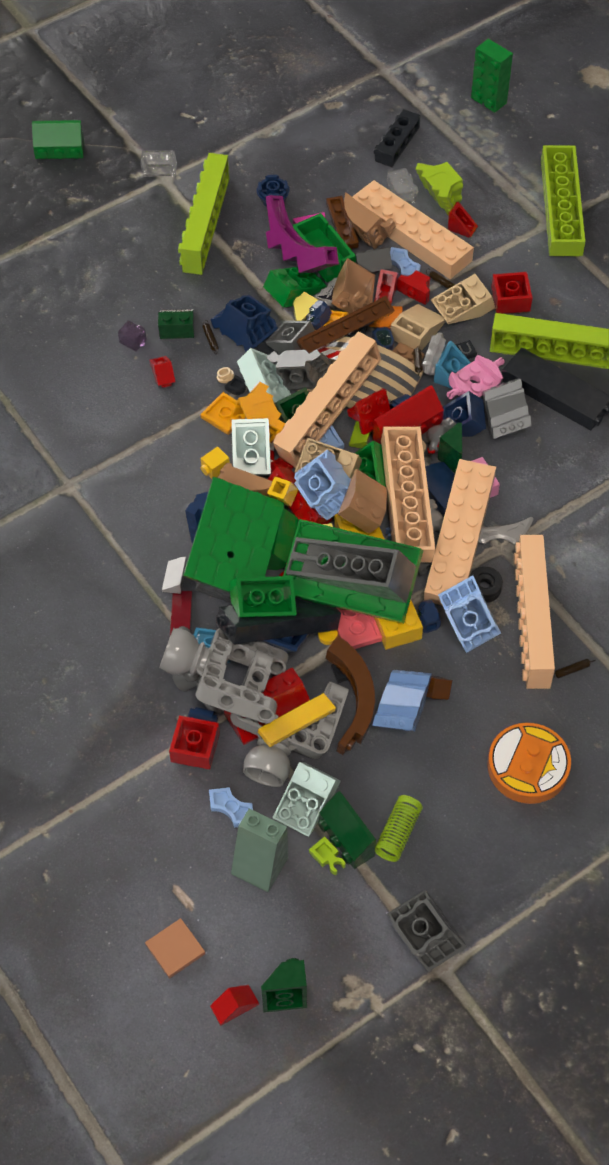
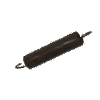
M431 270L428 275L447 289L455 286V284L435 271Z
M205 323L202 327L211 350H217L218 353L219 346L210 324Z
M417 346L413 353L415 372L419 376V373L423 371L421 350Z
M584 659L560 668L554 674H556L557 678H561L590 667V663L593 661Z

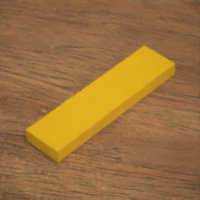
M323 693L258 729V734L269 747H272L335 712L336 707Z

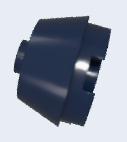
M267 175L264 180L259 181L257 186V194L266 207V196H283L285 203L290 191L287 181L280 179L279 175Z

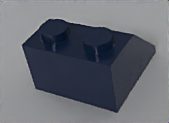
M468 391L443 406L444 420L449 417L456 424L462 423V437H472L486 429L483 399Z

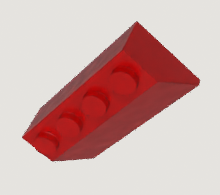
M430 385L374 419L373 440L381 444L384 427H420L422 435L431 427L439 425L443 420L444 409L434 387Z
M293 667L269 679L262 692L264 696L276 701V715H278V718L310 701L305 686ZM224 710L226 719L243 745L258 738L257 735L235 726L231 722V712ZM258 721L259 725H261V726H264V725H265V723H262V722H259V721Z

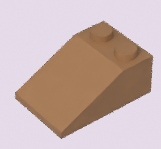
M356 469L338 515L366 533H371L380 527L386 512L387 488Z

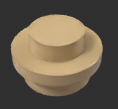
M228 367L221 368L217 372V380L220 383H228L234 378L233 371Z

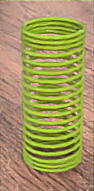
M400 795L375 847L376 854L381 858L391 862L399 861L409 835H411L412 829L420 815L419 813L423 809L422 804L418 800L407 795ZM403 802H407V803H409V804H412V805H414V806H415L416 808H418V809H415L414 807H412V806H410V805H408V804H404ZM381 848H383L385 851H387V852H389V853H391V854H394V855H396V856H392V855H390V854L384 852Z

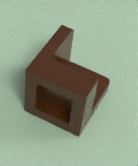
M431 676L426 697L448 700L453 680Z

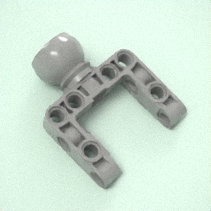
M173 628L159 668L173 675L184 674L190 671L192 676L197 673L201 675L196 690V697L199 701L242 717H248L262 723H270L275 718L276 701L251 688L225 681L223 677L226 663L229 659L249 666L255 651L258 649L274 656L270 667L271 674L278 675L286 671L289 656L286 651L262 641L234 645L220 628L216 630L208 648L204 642L199 644L195 636L189 631Z
M257 649L252 657L242 686L262 693L271 673L270 667L274 656ZM252 676L258 677L260 682H255ZM329 681L324 694L336 707L335 712L313 723L311 729L304 728L272 747H269L258 734V729L262 727L258 721L248 717L242 718L240 715L231 713V722L235 726L251 732L259 738L257 741L258 746L252 748L245 757L243 773L257 783L271 787H281L290 773V760L288 756L291 754V751L298 752L312 759L320 758L330 747L349 689ZM295 735L300 736L302 742H298L295 739ZM314 743H317L321 750H317L314 747Z

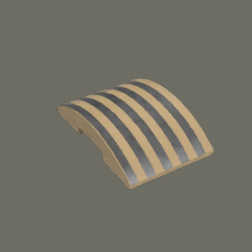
M343 337L325 348L342 351L347 347L351 338ZM377 345L381 361L346 407L352 408L356 402L382 388L387 391L389 404L392 400L404 394L412 396L423 375V371L418 376L413 363L395 352Z

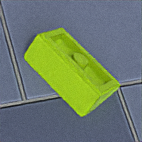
M358 421L355 422L349 446L362 448L369 443L371 432L365 435L361 434Z

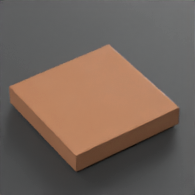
M181 918L145 942L146 947L169 979L205 955L204 949Z

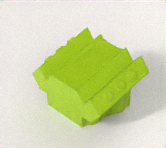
M448 162L435 166L417 163L416 171L425 189H428L433 199L449 215L455 203L462 201L463 179Z

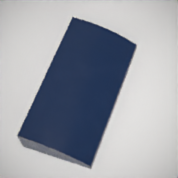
M438 462L425 466L429 499L435 500L437 510L444 517L455 475L444 462Z

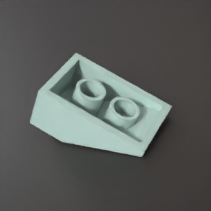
M269 418L232 419L233 467L257 476H270Z

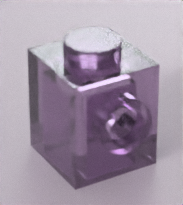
M129 320L118 331L119 342L136 352L147 341L145 329L141 325H136Z

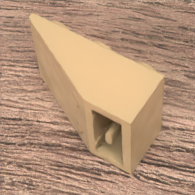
M476 274L431 299L447 324L478 318L495 309L492 295Z
M417 304L399 314L391 324V332L394 341L401 342L413 349L419 346V349L422 351L431 340L432 335H435L446 321L441 315Z
M307 438L294 471L295 473L326 450H329L336 456L335 460L342 465L343 470L350 479H352L354 471L356 469L359 470L362 462L359 455Z

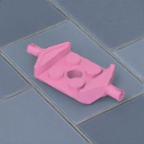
M477 355L473 362L458 372H451L449 384L453 389L447 392V397L452 399L456 395L461 396L470 391L480 398L483 396L484 390L496 387L501 383L503 376L498 367L505 363L504 359L500 357L492 362L487 358Z

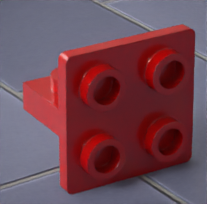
M382 388L359 400L352 408L347 410L348 416L359 422L361 434L365 435L373 431L374 419L390 410L386 389Z

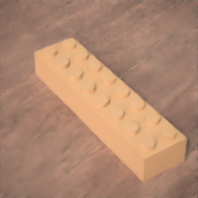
M375 180L353 196L355 200L380 217L383 223L392 218L396 227L391 231L389 238L448 279H452L472 262L473 246Z
M358 331L349 340L347 347L339 353L337 360L329 366L323 378L318 380L314 390L308 393L306 400L296 409L294 416L286 422L284 429L275 436L273 444L279 458L296 468L307 438L320 441L381 361L378 346L374 339Z
M384 427L381 445L392 541L421 548L423 550L421 562H432L435 553V542L421 428Z
M459 459L424 592V600L431 599L434 604L442 605L438 594L469 578L495 479V466Z
M520 535L519 542H516L514 564H517L515 580H518V585H516V597H519L517 613H520L518 628L522 630V635H520V647H523L521 664H524L522 680L526 681V689H550L555 665L543 535Z

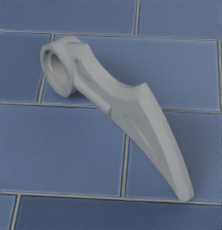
M533 517L510 525L482 527L479 543L486 544L491 540L504 539L515 545L516 542H519L520 535H525L529 530Z

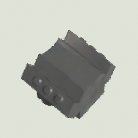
M317 349L311 353L306 350H286L280 355L274 351L267 356V359L275 364L276 372L281 376L283 385L288 390H301L305 387L306 389H314L321 376L327 373L329 366L333 364L326 355L320 353Z
M520 378L483 391L484 413L489 434L493 439L506 434L518 435L525 432L526 428L531 426V415L528 412V405Z
M426 890L387 913L396 931L428 972L467 948L465 942Z

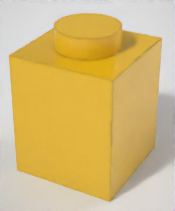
M217 446L201 457V471L211 479L213 477L217 478L220 475L221 468H224L226 463H230L229 457Z
M274 477L267 494L271 498L278 499L284 502L285 505L291 506L298 489L292 482Z

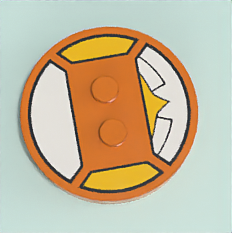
M519 723L501 731L492 742L488 756V772L495 787L506 797L521 803H541L555 797L564 788L570 773L571 755L564 740L550 728L535 723Z

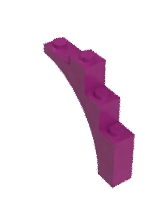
M266 196L270 230L266 232L268 249H282L283 261H297L299 273H314L339 264L337 247H315L299 236L288 218L283 196Z

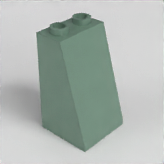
M249 808L238 826L231 875L269 893L288 859L287 826Z

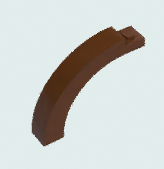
M337 636L327 649L325 659L336 665L347 676L356 700L355 718L339 741L336 750L344 755L347 750L351 751L356 742L361 744L368 732L374 712L375 690L370 671L362 657L347 641Z

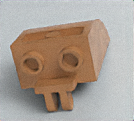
M345 192V210L356 233L361 240L373 249H376L384 242L387 236L391 235V231L396 227L394 220L389 218L383 223L380 217Z
M347 258L336 280L331 304L350 314L372 303L375 274Z
M226 463L224 468H221L218 478L270 497L267 493L273 481L232 467L231 463Z

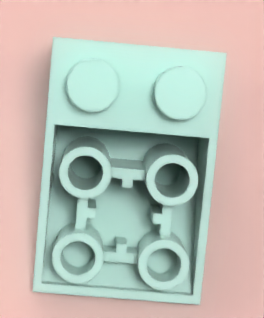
M299 762L273 815V819L309 837L319 821V812L334 796L341 781L307 763Z

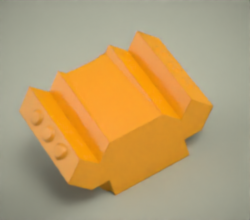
M259 382L247 396L239 397L236 400L235 408L231 412V422L232 419L269 418V442H271L282 431L286 423L278 420L282 413L278 412L272 399L273 395L266 392L269 386Z

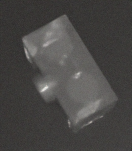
M174 150L142 151L140 164L143 177L176 175L177 161Z
M406 168L387 172V186L389 190L407 203H415L418 188L413 184L412 175L408 174Z

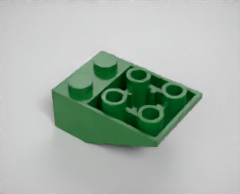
M298 267L270 270L263 287L282 307H291L295 298L299 297L303 292L314 296L321 289L327 288V285L314 273H299Z

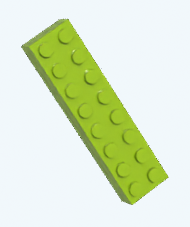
M543 145L541 169L549 256H583L585 232L576 146Z
M209 153L207 159L204 160V171L200 173V183H197L196 187L197 194H194L193 207L191 206L189 210L190 218L186 220V231H183L182 243H179L178 253H181L179 264L182 265L184 273L203 275L230 180L228 155Z
M495 313L490 352L515 355L521 348H524L544 360L609 369V329Z

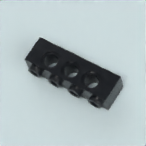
M403 109L396 116L393 125L389 126L386 135L382 136L381 142L374 148L375 162L389 167L394 166L420 128L421 115Z

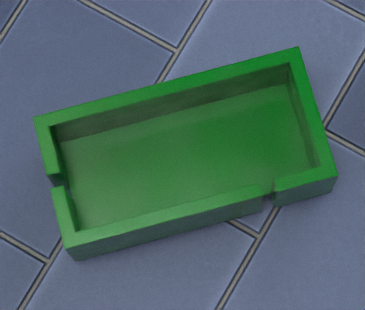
M487 39L476 47L475 50L476 61L474 62L471 98L481 105L484 103L486 108L495 113L507 104L513 53Z
M321 213L292 225L299 236L310 245L315 247H337L339 264L318 271L326 283L334 278H338L347 258L356 263V255L334 228L329 225V222Z

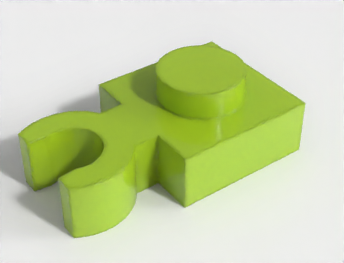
M323 837L309 849V853L322 867L326 864L329 865L330 872L333 875H337V869L334 868L335 865L339 864L343 869L346 867L345 861L342 858L336 857L339 851L326 837Z

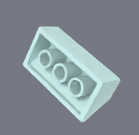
M250 348L237 361L249 391L251 392L259 382H262L269 386L266 392L273 395L274 403L291 395L290 391L283 385L281 376L277 374L275 364L267 359L268 355Z

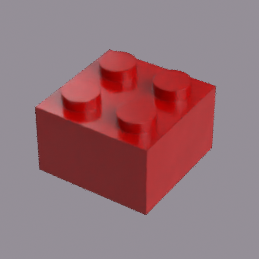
M527 272L493 274L491 290L496 313L530 312L533 297Z
M179 715L169 749L171 762L210 770L220 736L219 723Z

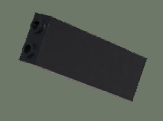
M521 348L502 369V381L504 383L520 378L524 394L590 431L595 426L600 425L605 414H609L608 394L524 348Z
M295 598L296 616L239 618L233 605L219 607L216 624L226 637L236 645L338 630L341 612L336 607Z

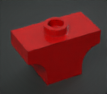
M415 270L413 274L409 276L401 275L397 279V291L424 305L429 302V276Z

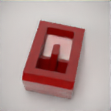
M458 201L449 212L448 230L470 238L478 225Z
M243 985L228 988L210 1005V1008L221 1026L258 1006L259 1002L250 986Z

